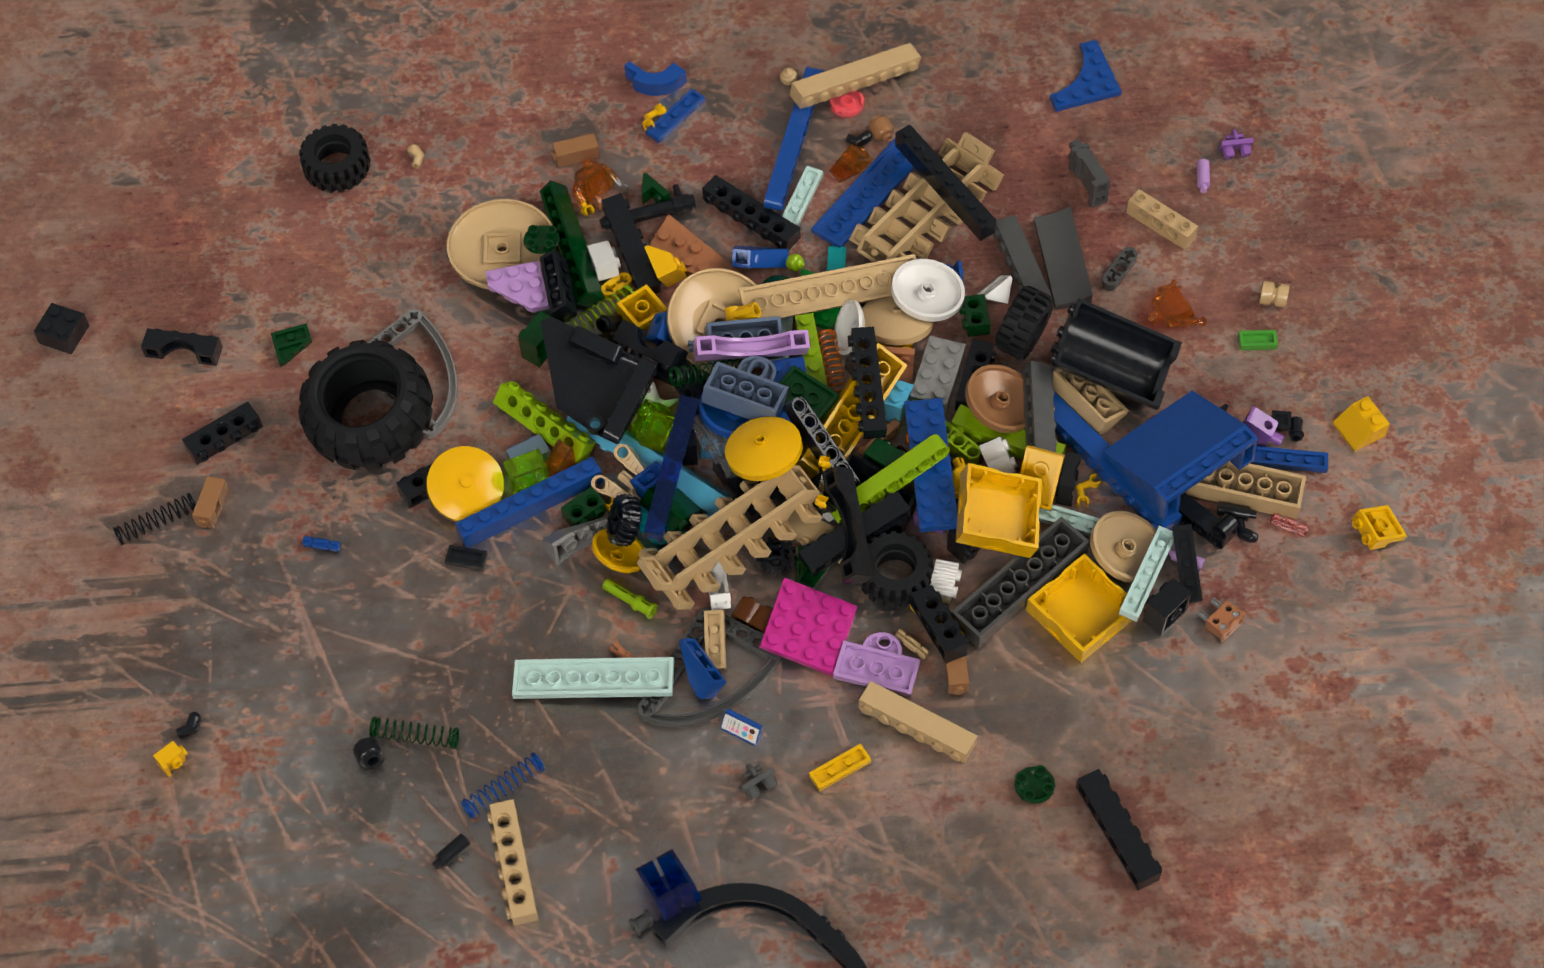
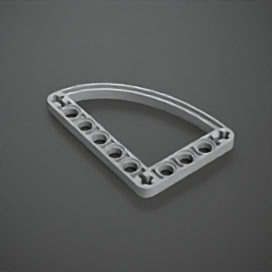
M411 309L367 343L376 340L381 341L384 337H390L391 340L388 343L395 346L419 326L432 339L444 360L449 381L445 407L436 421L431 418L429 429L433 428V431L423 430V437L433 439L445 429L454 414L458 398V380L451 353L444 339L421 311ZM399 326L405 327V330L402 332L395 331ZM374 390L391 407L393 406L396 398H389L390 393Z

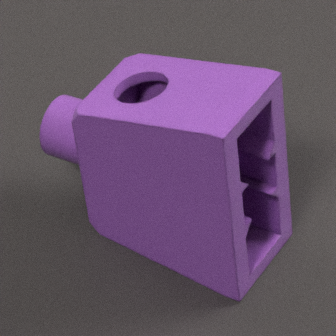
M1254 406L1242 422L1258 437L1257 446L1265 447L1269 441L1279 446L1284 438L1283 435L1275 431L1278 422Z

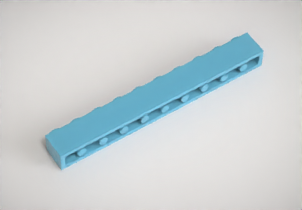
M569 416L566 420L575 424L576 428L589 434L591 439L600 444L599 447L602 450L614 453L617 444L598 435H592L587 428ZM593 421L590 424L594 429L601 425L598 421ZM626 431L619 444L631 446L646 467L657 461L670 472L668 480L698 507L707 511L706 514L709 517L719 511L714 504L718 497H732L733 500L735 498L629 431ZM625 447L620 448L618 451L619 456L625 458L628 455V450Z

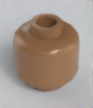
M877 115L869 121L868 130L872 133L875 141L886 142L892 138L891 134L894 132V127L888 117Z

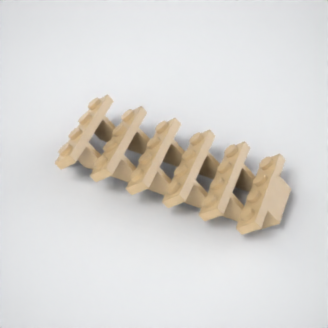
M968 132L963 133L958 144L949 138H945L938 152L948 167L955 165L967 173L964 177L950 168L981 203L987 191L973 182L980 181L994 191L997 190L1004 176L1003 173L988 164L995 150ZM910 172L903 186L908 193L904 195L897 189H893L885 204L890 210L886 212L879 206L874 207L867 221L873 227L869 230L862 224H857L849 240L858 245L857 252L872 262L907 256L903 253L905 251H910L921 259H927L934 243L920 234L927 233L939 242H944L952 226L939 217L946 216L958 225H961L963 221L924 178L915 172ZM920 199L933 209L928 211L914 200ZM904 217L916 226L911 229L896 218ZM885 234L896 241L897 244L893 246L878 235Z
M794 465L785 474L771 480L762 481L761 483L743 480L740 484V488L744 492L743 495L735 500L732 497H718L714 504L719 511L710 517L707 514H692L689 521L694 528L685 534L682 531H667L664 539L668 545L659 551L656 548H642L638 553L640 558L637 564L650 581L652 587L656 591L663 590L677 610L692 609L695 603L685 590L692 579L702 592H717L720 585L711 571L718 561L728 575H742L745 572L746 568L736 556L743 544L754 558L769 557L772 551L762 539L769 527L777 539L794 540L797 534L787 522L794 510L804 523H819L823 517L816 510L813 502L820 492L800 466ZM776 487L779 488V491L787 499L778 507L770 499V495ZM751 503L762 516L753 524L744 515ZM726 520L729 526L736 532V535L727 541L719 532ZM700 538L703 539L704 543L711 550L710 553L702 558L694 550ZM675 554L686 568L676 576L668 566Z

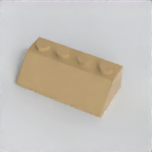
M1061 369L1053 372L1052 388L1099 435L1108 432L1129 412L1108 389Z

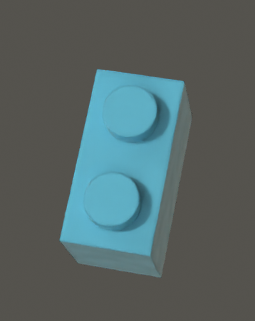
M900 380L896 382L884 402L886 421L892 422L896 419L901 423L905 415L904 401H910L913 384Z

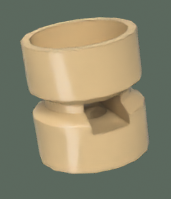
M1263 280L1259 304L1270 305L1274 303L1275 307L1285 308L1290 285L1283 283L1275 285L1274 282Z

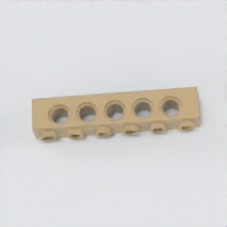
M514 799L489 804L491 812H487L489 825L493 824L494 831H490L492 842L497 843L498 849L494 850L496 862H501L502 867L498 869L500 881L505 882V887L502 888L503 898L509 902V907H505L508 920L512 919L514 926L539 921ZM501 823H509L506 827H500ZM506 841L513 842L510 846L503 845ZM510 860H516V863L513 865L507 864ZM513 879H520L519 883L511 884ZM518 898L524 899V901L519 904L514 902Z

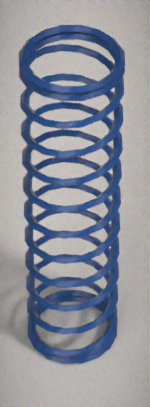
M532 752L530 754L531 759L525 757V764H523L522 762H518V769L512 766L511 773L508 771H504L505 778L498 775V783L494 780H491V787H489L488 785H484L485 793L482 790L477 789L478 797L474 794H470L471 802L466 798L461 800V805L468 814V816L471 819H474L476 817L471 806L475 809L478 815H480L478 809L476 808L473 802L472 796H474L480 802L483 808L487 810V808L481 800L479 791L489 800L491 804H493L486 791L485 786L488 787L500 801V798L498 797L492 782H494L502 790L504 795L507 796L506 792L504 791L500 783L499 777L506 782V784L510 787L512 792H514V789L512 788L507 779L506 773H508L515 780L517 785L521 787V785L519 784L514 775L513 768L523 777L525 782H528L527 779L524 777L519 764H522L528 770L532 778H534V775L532 774L527 765L526 759H528L536 767L539 773L545 771V766L542 763L541 759L538 757V755Z

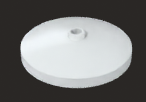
M915 259L904 263L896 270L891 283V294L897 306L909 316L922 321L936 322L946 320L959 311L965 297V288L959 275L949 266L931 259Z

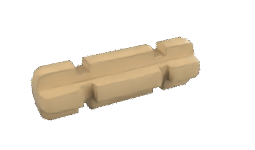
M899 629L895 634L899 642H904V646L912 652L918 653L917 656L921 659H925L929 655L930 650L925 646H921V643L911 635H906V631Z

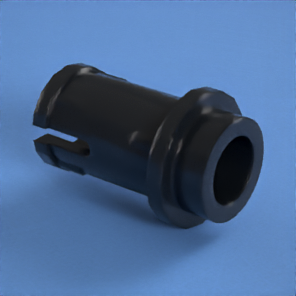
M1298 416L1291 418V431L1289 432V437L1295 442L1301 441L1304 437V432L1302 431L1303 419Z

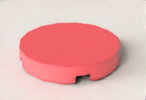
M856 90L843 94L840 97L831 98L830 108L836 115L841 117L856 116L864 108V96L860 91Z

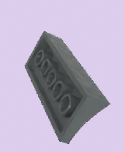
M1071 206L1052 214L1034 217V225L1051 295L1055 302V310L1069 308L1071 303L1075 304L1079 298L1091 303L1093 294Z

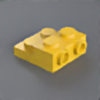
M1389 505L1360 509L1351 518L1352 526L1359 530L1362 535L1363 544L1368 545L1370 550L1385 548L1388 543L1403 541L1407 537Z

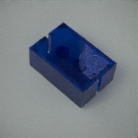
M673 849L656 857L664 876L660 877L652 860L636 868L646 891L665 921L682 912V908L687 909L702 901L693 880Z

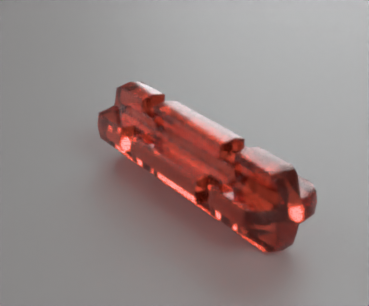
M1276 513L1272 515L1270 520L1271 524L1275 526L1280 525V528L1293 533L1298 532L1297 534L1303 537L1307 534L1309 528L1304 524L1299 525V522L1289 518H1281V515Z

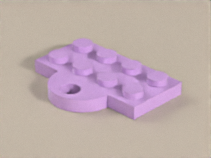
M878 632L867 637L863 645L843 640L833 679L865 687L872 681L898 695L911 698L921 659L902 655L901 644L895 636L885 632ZM881 640H887L890 644L886 647H883L879 644V642Z

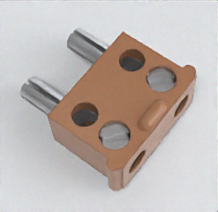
M1213 598L1210 603L1218 609L1211 616L1202 610L1197 615L1206 622L1205 628L1217 636L1220 642H1224L1244 623L1245 611H1240L1228 601L1222 604L1216 598Z

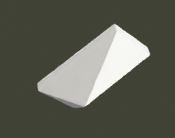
M1000 275L976 295L985 294L987 301L1008 304L1013 278L1011 275Z

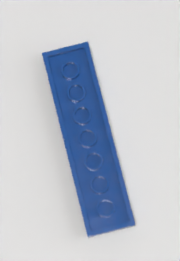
M895 138L811 228V233L833 246L844 247L849 241L856 225H864L874 207H880L888 199L892 190L897 189L909 176L910 172L915 168L895 147Z
M942 398L904 401L910 450L935 434L939 435L948 446ZM948 454L944 459L913 480L920 532L957 528V507L950 454Z

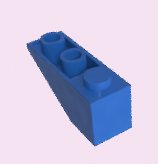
M734 245L732 250V267H787L786 259L789 249Z

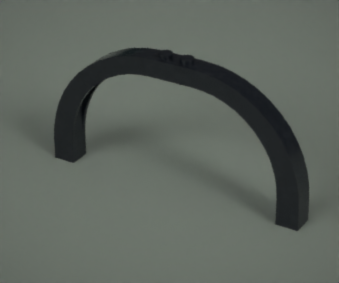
M731 883L701 890L677 903L651 926L652 934L667 948L694 923L713 913L732 908L763 909L777 913L797 924L832 956L842 968H867L860 955L846 940L843 932L839 929L835 930L827 917L824 915L820 916L805 902L787 892L760 884Z

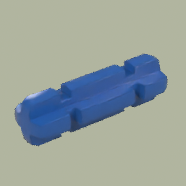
M305 536L302 542L304 547L322 550L330 549V551L334 552L340 551L341 548L340 541L333 540L331 542L328 539H313L310 536Z

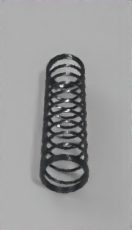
M189 492L186 494L188 500L185 498V496H181L184 508L177 499H174L177 512L171 505V503L167 502V507L170 515L162 505H160L162 517L156 509H153V514L156 523L151 517V515L148 512H146V518L149 526L140 515L138 516L141 528L134 519H131L134 532L132 531L128 523L124 522L127 536L119 525H117V527L115 528L113 527V530L117 536L120 545H124V541L122 539L120 530L127 539V541L131 542L127 527L129 528L133 536L136 539H138L134 523L136 524L142 535L145 536V531L141 519L148 528V530L152 532V527L148 516L150 517V519L152 520L157 529H159L160 527L156 514L159 516L162 523L165 526L167 525L163 514V510L165 511L171 522H174L169 505L171 506V508L173 509V511L179 519H181V515L177 503L179 504L185 515L188 516L184 499L192 511H194V508L196 506L191 494Z

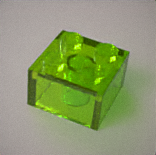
M645 399L644 404H641L637 420L631 426V433L640 446L661 452L676 418L666 405Z
M539 448L503 462L506 481L512 495L549 478L547 465Z

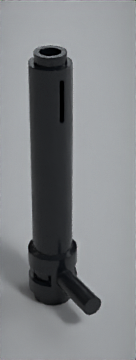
M675 184L672 186L675 197H671V200L630 209L629 211L630 214L633 213L637 222L668 214L674 213L677 215L681 214L682 211H692V209L696 208L693 194L689 195L687 193L682 195L679 185ZM602 216L599 219L601 229H611L606 216Z

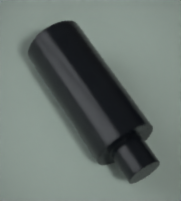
M1219 502L1217 516L1223 517L1225 514H1230L1235 519L1248 521V518L1256 519L1257 511H1251L1250 507Z
M460 833L435 855L437 859L432 862V865L436 869L442 865L446 867L470 845V842Z

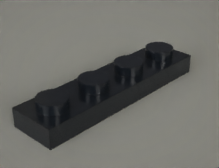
M1192 524L1172 526L1180 583L1192 592L1189 604L1203 602Z

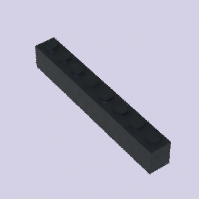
M908 125L895 132V147L980 241L994 234L996 228L994 216L911 125Z

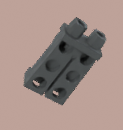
M1079 139L1071 141L1069 143L1071 152L1068 154L1070 172L1074 171V176L1081 180L1087 190L1090 207L1093 208L1107 203L1111 180L1089 149L1088 143L1082 144Z

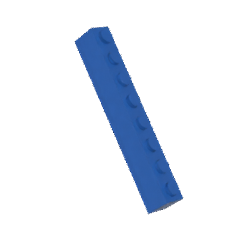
M592 456L456 522L457 534L466 548L472 547L592 487L591 481L593 477L602 475V471ZM599 478L596 481V485L603 483V478Z

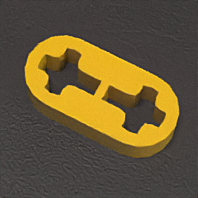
M621 272L619 276L613 277L604 283L601 287L604 298L610 299V294L616 295V291H622L624 285L631 287V275ZM617 292V296L619 297L622 294L621 292ZM611 296V300L616 299L615 296Z

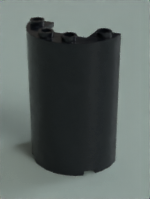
M1080 298L1075 304L1071 303L1064 326L1060 325L1056 336L1059 338L1057 342L1053 343L1050 350L1053 353L1049 361L1051 365L1154 410H1158L1165 391H1162L1170 365L1177 359L1182 342Z

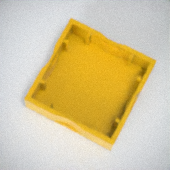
M967 463L960 473L956 543L1031 558L1039 545L1040 523L1038 512L1041 504L1042 479L1017 473H1005L994 468Z
M1085 553L1064 569L1060 576L1048 582L1027 600L1026 611L1080 663L1133 621L1118 614L1127 593L1120 586L1113 583L1105 572Z

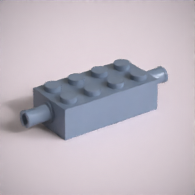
M780 316L706 323L704 328V336L715 335L729 338H751L783 333ZM690 340L688 341L689 353L694 352V341ZM772 356L764 358H767L768 360L780 359L783 356ZM708 360V362L714 363L715 361L721 362L722 360Z

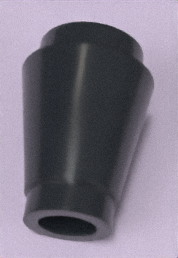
M620 314L601 315L596 320V327L600 332L608 333L619 326L623 318Z

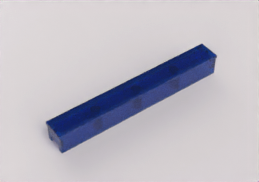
M680 395L646 521L643 539L648 537L659 540L660 543L663 542L694 426L699 399Z

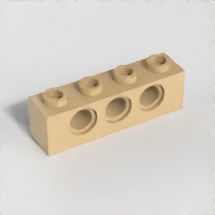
M1139 189L1128 200L1126 211L1128 215L1182 249L1186 250L1196 239L1198 225Z

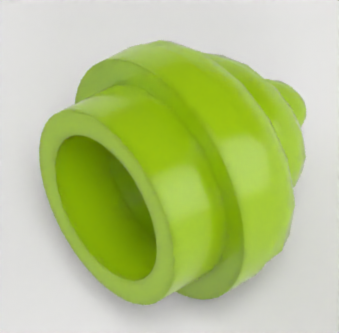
M791 254L786 259V266L790 271L797 272L805 266L804 260L799 254Z

